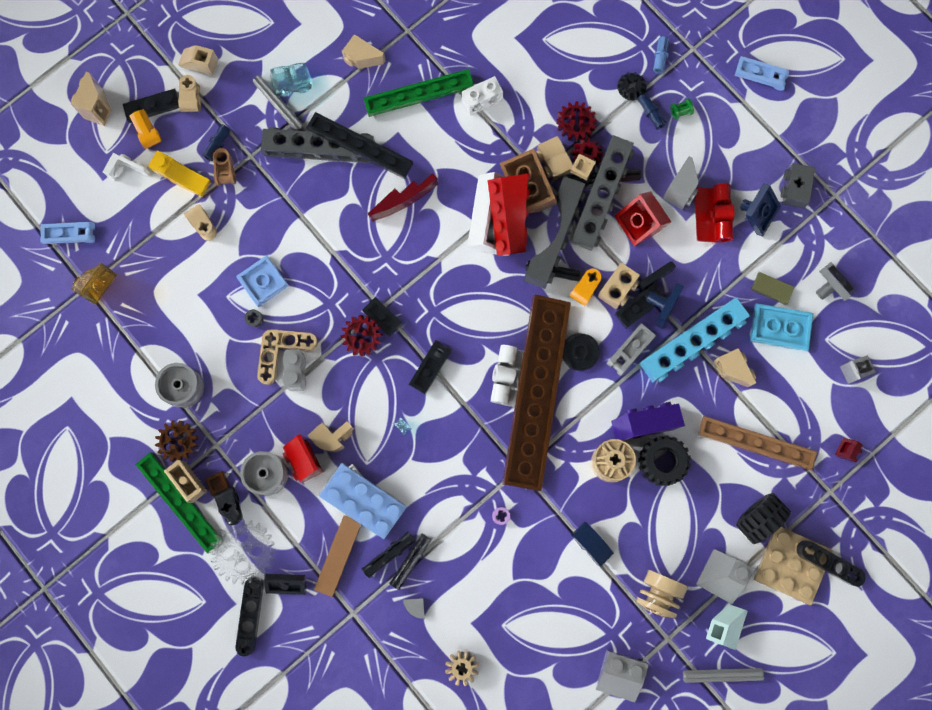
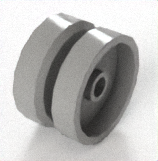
M172 363L159 371L155 380V390L159 398L167 404L177 408H187L196 404L202 397L204 382L200 374L183 363Z
M259 451L251 454L244 460L241 466L240 477L242 484L248 491L257 495L271 496L284 488L288 480V469L280 457L270 452Z

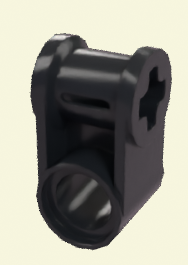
M231 486L214 494L218 512L225 517L226 523L232 526L238 524L242 520L243 514L236 489Z

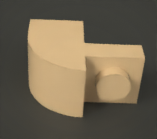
M346 421L332 433L325 424L321 423L307 436L320 449L326 452H338L345 448L340 441L342 439L346 441L353 434L351 431L354 428Z

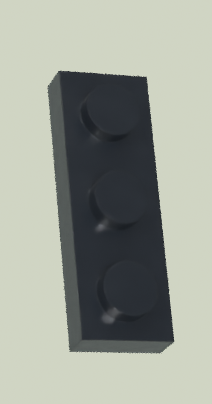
M174 88L124 103L122 105L128 123H131L132 120L129 115L142 109L146 111L148 117L178 109L179 97Z

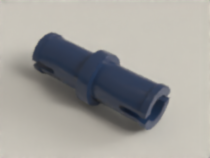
M647 93L642 94L637 101L645 110L646 117L650 118L657 130L663 128L667 122L659 113L658 106L653 104Z
M220 124L214 137L210 138V143L202 154L205 159L212 162L214 152L224 146L223 142L231 131L227 126Z

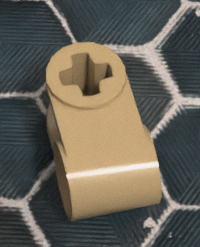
M184 75L179 80L178 103L181 112L201 111L200 86L191 75Z
M200 204L184 213L189 223L204 240L211 241L216 237L217 230Z

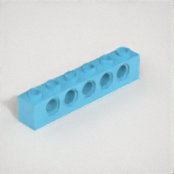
M736 297L644 359L640 366L652 383L656 380L661 382L669 377L667 373L672 369L676 372L685 366L684 361L687 359L692 361L700 355V350L705 348L707 351L716 345L715 340L718 338L723 340L732 334L730 332L731 329L736 327L738 330L747 323L745 320L750 315ZM723 317H728L731 321V324H725L723 322ZM707 327L713 328L715 335H710L707 332ZM691 338H697L700 345H693ZM676 348H681L684 351L683 357L676 354ZM660 359H666L669 366H661Z

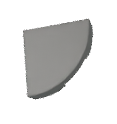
M424 598L403 600L406 610L412 616L425 619Z

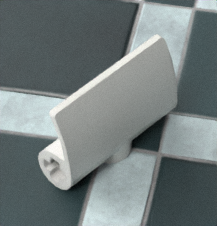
M501 345L498 363L495 365L492 375V381H494L490 401L492 403L515 407L524 351L517 350V347L510 345Z

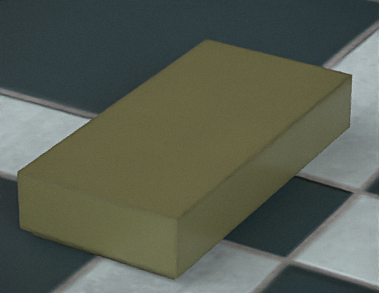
M758 272L751 290L787 305L794 287Z

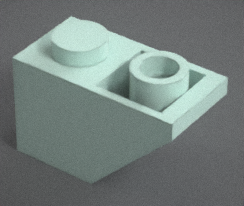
M730 604L727 605L712 619L706 639L736 650L748 611Z

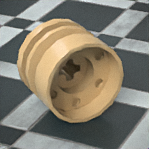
M610 439L603 442L591 457V467L594 474L600 480L609 483H616L627 478L633 472L636 465V455L633 448L628 443L619 439ZM614 455L616 460H619L615 465H613V461H610V458L614 457Z
M648 570L644 583L650 586L651 589L650 591L640 589V593L648 597L646 601L637 597L636 602L646 610L661 617L676 619L677 614L669 611L671 606L680 609V606L673 602V599H684L688 586Z

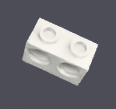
M494 76L462 91V101L471 116L503 101V90Z

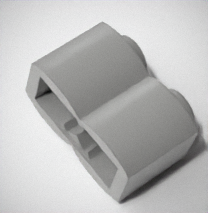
M299 349L285 350L283 354V364L285 367L283 374L284 386L289 391H303L306 386V377L303 373L306 366L305 356Z

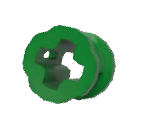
M689 98L685 99V102L670 105L674 120L687 114H694L693 104Z

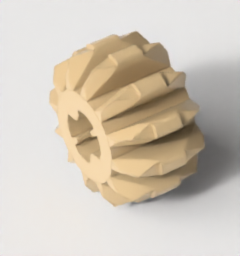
M459 650L457 651L458 658L451 654L450 658L453 662L446 661V665L452 668L446 669L445 673H453L449 677V681L457 678L455 683L457 686L460 680H463V685L467 686V678L473 683L474 678L471 674H479L477 670L472 669L479 667V663H471L476 657L473 655L469 659L467 658L469 651H466L464 657H462ZM461 663H464L465 668L468 670L460 673L457 665L461 666Z

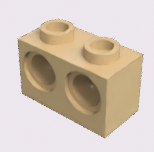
M620 263L600 291L598 298L616 310L619 305L623 307L629 299L626 296L630 290L634 292L640 282L637 280L640 275L623 263ZM627 276L630 279V283L622 282L621 277ZM616 291L620 297L615 299L611 297L610 292Z

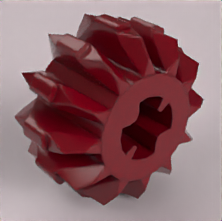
M590 137L587 139V142L581 139L580 144L576 143L574 145L575 150L572 151V156H574L573 162L581 154L595 161L597 165H600L601 158L604 156V153L601 152L603 147L597 146V140L592 143Z

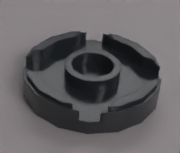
M576 333L570 335L565 340L562 359L569 368L575 371H585L596 364L599 357V346L592 336Z

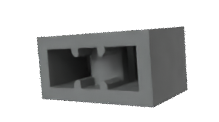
M792 163L785 170L783 180H786L785 186L782 187L780 195L783 198V205L805 208L810 203L815 167Z

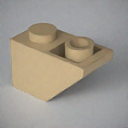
M195 45L183 50L178 66L213 76L219 59L214 50Z
M739 348L714 360L723 379L746 387L756 384V375L752 369H749L746 363L747 358L743 352H740Z

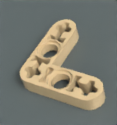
M265 331L261 342L257 373L258 380L264 385L273 384L277 376L280 349L313 351L318 346L316 336L305 332ZM271 334L276 338V340L272 341V347L275 350L270 349V342L267 340V338L271 337ZM288 336L295 337L293 345H286L285 340ZM299 336H301L300 339L302 341H308V338L311 337V340L314 341V343H311L310 347H308L306 343L300 342L301 346H298ZM271 352L274 354V360L269 363L265 362L264 356ZM263 365L273 366V369L269 368L268 373L272 376L267 381L262 377L267 372V368L263 367Z

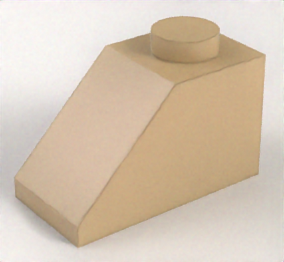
M355 34L342 50L344 62L358 69L382 65L386 62L383 52Z

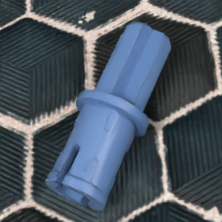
M665 36L659 37L657 50L654 53L653 72L657 74L665 72V63L669 56L667 53L669 38Z

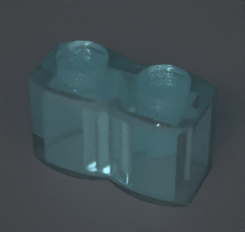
M296 63L290 66L270 69V78L277 96L286 97L293 92L306 93L312 87V80L306 63Z

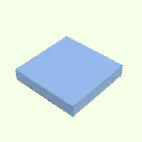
M267 255L236 276L257 307L289 286Z

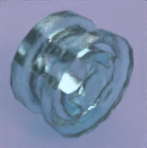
M399 417V421L393 424L405 436L406 431L411 430V427Z

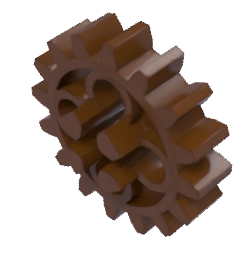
M174 420L171 421V426L165 423V430L159 429L158 431L161 435L155 436L159 440V443H156L155 446L160 447L157 453L164 454L163 459L167 460L170 458V462L173 463L176 459L183 461V457L189 460L188 454H195L196 452L193 450V447L199 446L195 443V440L199 439V437L193 436L196 430L190 429V424L186 423L184 425V422L180 420L178 425ZM172 430L174 431L173 436L179 438L178 444L184 446L182 453H180L181 447L175 445L176 440L169 435ZM184 433L188 434V437L186 439H182L184 438ZM168 444H172L170 445V450L166 449Z

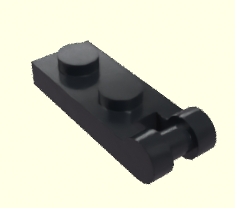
M657 283L651 285L615 312L614 315L625 329L656 307L646 301L651 291L667 298V295L658 289L659 285Z
M435 340L411 379L409 386L426 395L453 349L448 346L444 347L441 345V342ZM436 351L442 354L440 358L434 355Z

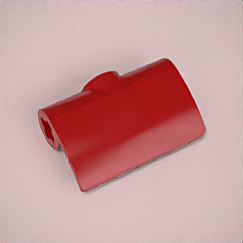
M720 183L714 185L713 188L696 187L698 193L694 201L697 241L715 243L733 241L734 205L731 202V185Z

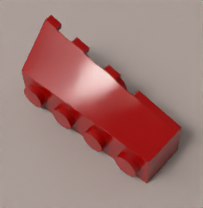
M531 174L487 180L497 256L526 252L527 227L525 226V220L528 217L526 200L529 198L530 190H527V182L530 181Z

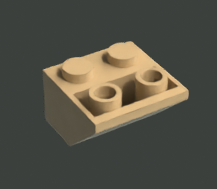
M85 72L84 77L80 79L77 92L72 96L71 105L84 119L105 126L111 113L110 105L103 88L89 72Z

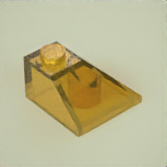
M100 263L82 273L80 277H77L73 282L71 290L96 305L117 274Z

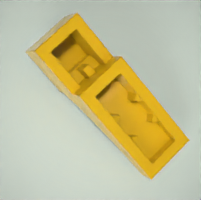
M158 150L148 165L153 172L200 197H203L211 183L208 178L194 172L174 160V158Z

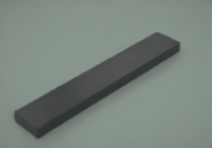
M317 112L314 113L306 127L312 133L403 179L406 178L414 164L412 160Z

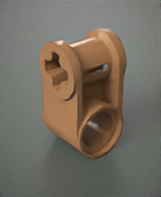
M217 149L213 154L216 186L226 183L236 184L232 156L226 149ZM227 156L226 161L220 162L222 157Z

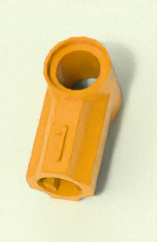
M144 109L129 115L145 150L162 142L157 129L153 127Z

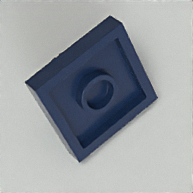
M763 183L754 200L744 199L740 209L741 211H746L745 216L756 235L763 237L781 205L771 186Z
M677 283L670 297L667 298L653 291L649 293L646 301L661 308L660 311H662L655 326L663 328L684 286Z

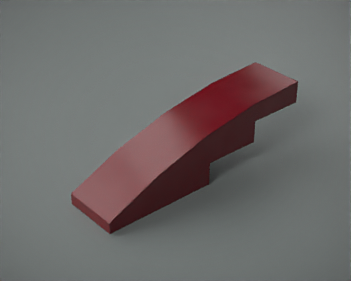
M432 173L420 185L413 181L401 193L394 188L368 212L369 219L375 221L410 206L438 185V178Z

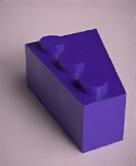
M671 402L659 404L660 407L658 408L650 405L643 407V411L637 412V408L625 411V415L611 421L615 439L622 441L632 438L637 439L642 436L659 434L684 427L685 424L679 403L672 405Z

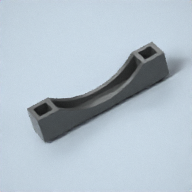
M564 176L556 197L560 212L559 232L549 247L531 259L524 282L546 289L548 283H552L555 273H552L553 268H558L561 256L558 255L560 250H565L568 242L565 239L566 234H571L574 226L571 221L573 217L577 218L580 207H577L579 201L583 202L586 191H583L584 183Z

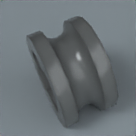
M249 310L245 314V322L251 327H258L263 323V315L258 310ZM254 314H256L258 320H255L254 323H252L253 321L250 320V317H253Z

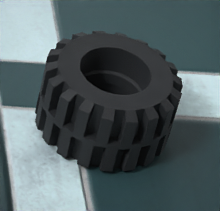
M668 435L658 436L650 440L643 446L639 453L640 458H638V463H640L639 469L640 471L642 470L643 477L657 486H669L680 482L688 474L687 470L691 467L689 463L691 455L687 453L689 451L688 448L683 446L684 443L682 441H677L676 437L671 438ZM667 450L673 455L675 460L673 470L664 473L656 468L654 455L657 451Z
M770 493L749 507L740 516L736 526L752 544H757L775 533L788 520L791 511L775 493Z

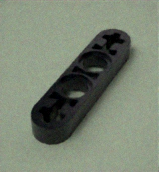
M801 541L797 545L796 551L800 558L849 585L859 587L864 584L866 579L865 573L858 567L813 542ZM808 547L807 549L814 552V554H808L805 548ZM822 554H825L827 560L825 564L822 565L820 563V556ZM838 563L842 564V571L840 573H837L835 569ZM849 573L855 574V576L857 577L856 580H855L853 577L849 576L848 574H849Z
M251 577L244 584L235 645L237 654L242 657L252 654L256 646L264 583L258 577ZM255 580L259 588L254 590V595H258V598H247L248 594H252V588L249 587V584ZM250 600L256 603V609L253 612H249L246 609V604ZM245 621L253 623V630L251 632H246L243 629ZM242 635H252V639H247V645L250 646V649L246 650L245 653L241 645L245 643L246 638L241 637Z

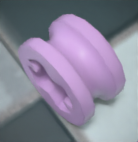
M499 507L493 511L492 519L496 524L505 525L510 520V513L506 508ZM500 510H503L502 513L505 512L507 515L504 517L503 522H500V519H496Z

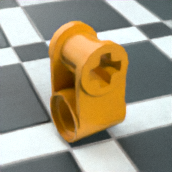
M597 269L587 270L569 296L583 306H586L601 281V273ZM592 275L595 276V279L590 282L589 278Z

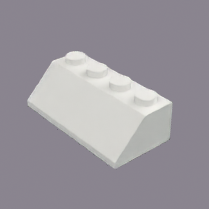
M496 172L482 174L478 177L467 247L479 252L491 254L497 253L487 180L504 177Z

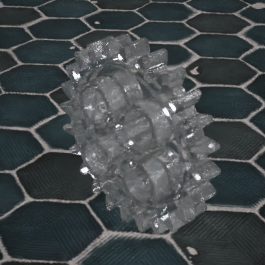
M242 519L241 525L236 524L231 527L229 524H226L228 530L219 529L222 535H215L217 543H211L215 550H211L210 554L215 555V557L210 560L212 563H217L213 567L214 570L221 569L218 575L226 574L225 581L232 578L233 584L238 579H240L241 585L244 584L245 579H248L251 584L252 577L260 580L258 574L262 573L265 575L264 568L271 569L268 561L275 560L274 557L270 556V554L276 553L275 549L270 548L275 543L274 541H268L272 535H265L267 528L265 527L260 530V523L254 527L253 520H250L248 525H246L244 519ZM241 534L249 536L245 542L238 541V537ZM233 539L242 550L246 549L248 556L256 563L252 564L244 554H240L238 548L230 540ZM255 547L262 548V553L259 556L252 555V550ZM232 548L234 553L231 556L226 557L223 555L225 549ZM245 561L248 563V567L245 570L237 569V565L240 562Z

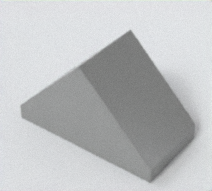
M868 355L840 366L848 384L876 373Z

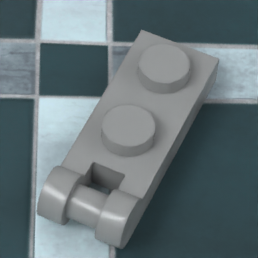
M641 323L606 364L610 368L611 366L617 370L616 373L621 376L656 335ZM619 357L626 361L623 365L617 361Z

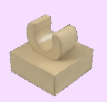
M579 154L570 172L587 180L596 162Z

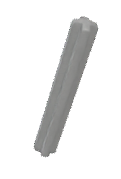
M260 75L256 76L253 79L256 87L292 128L302 131L304 126L267 82Z
M761 668L684 670L683 680L685 683L764 680V672Z

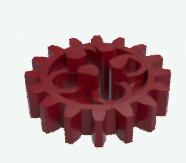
M578 101L575 102V105L569 102L568 108L563 106L562 112H558L556 124L559 126L557 130H563L562 137L567 135L568 141L571 138H574L575 142L578 141V138L585 140V135L590 137L591 131H595L597 119L594 117L596 113L590 112L591 106L586 108L585 102L582 105H579ZM574 111H578V112H579V115H578V123H579V125H578V131H579V132H575V131H574V128H575V120H574V118H575V112H574Z
M359 315L358 319L351 317L352 322H345L348 327L342 328L345 334L341 335V338L346 340L342 345H348L347 351L353 350L354 356L358 355V353L360 357L365 356V353L371 355L372 350H378L376 344H382L378 340L379 337L383 336V334L378 333L381 326H375L377 321H370V316H366L365 319L363 315ZM364 323L367 324V329H366V330H365L364 327H363V324H364ZM353 329L356 333H362L364 336H372L373 341L370 343L369 339H361L359 335L353 336L351 330ZM358 341L361 344L360 348L356 346V343Z

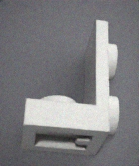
M115 153L112 154L103 170V173L114 181L122 174L124 166L148 177L151 174L146 169L147 166L139 161L134 163L128 156L124 154L119 156Z

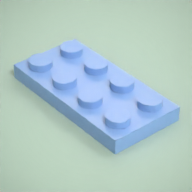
M344 463L340 464L319 494L320 498L382 539H385L407 508L406 505Z

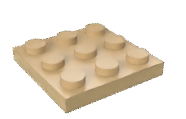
M780 527L771 535L753 580L811 606L825 571L800 558L796 551L797 545L801 541H810L831 553L833 550ZM806 547V548H805V551H806L808 554H812V555H813L814 552L808 550V549H807L808 547ZM825 554L820 556V563L823 565L827 560Z

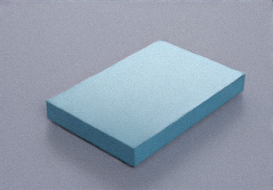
M756 303L750 342L808 351L814 313Z

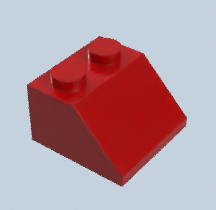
M651 191L639 194L614 215L634 246L654 236L671 223V220Z
M297 435L283 446L285 451L282 453L287 463H291L293 467L291 473L296 481L299 480L304 483L324 472L307 438L303 435Z

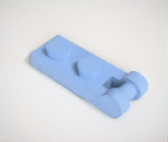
M741 56L734 76L772 86L776 90H784L786 86L785 79L788 78L789 71Z
M95 223L41 224L40 242L42 244L94 243L95 236L93 235V230H95ZM81 230H85V235H81Z

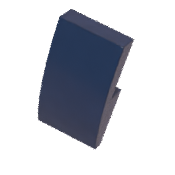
M584 522L571 534L581 549L588 553L597 566L601 567L614 554L606 542L587 522Z

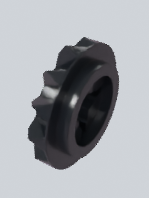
M627 72V74L622 75L619 79L617 89L623 98L637 100L642 94H645L647 81L644 80L643 75L640 76L636 72ZM628 82H630L631 84L637 82L635 86L636 88L632 87L631 89H628Z

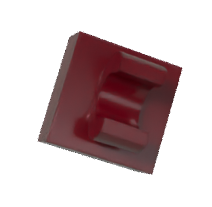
M843 438L835 455L841 459L857 462L856 457L858 453L862 454L861 448L863 444L856 440Z

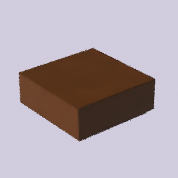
M224 471L205 478L212 497H214V494L230 487Z

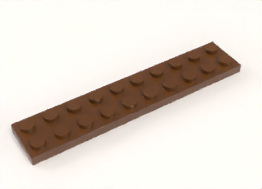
M536 294L533 295L502 485L542 491L571 302Z

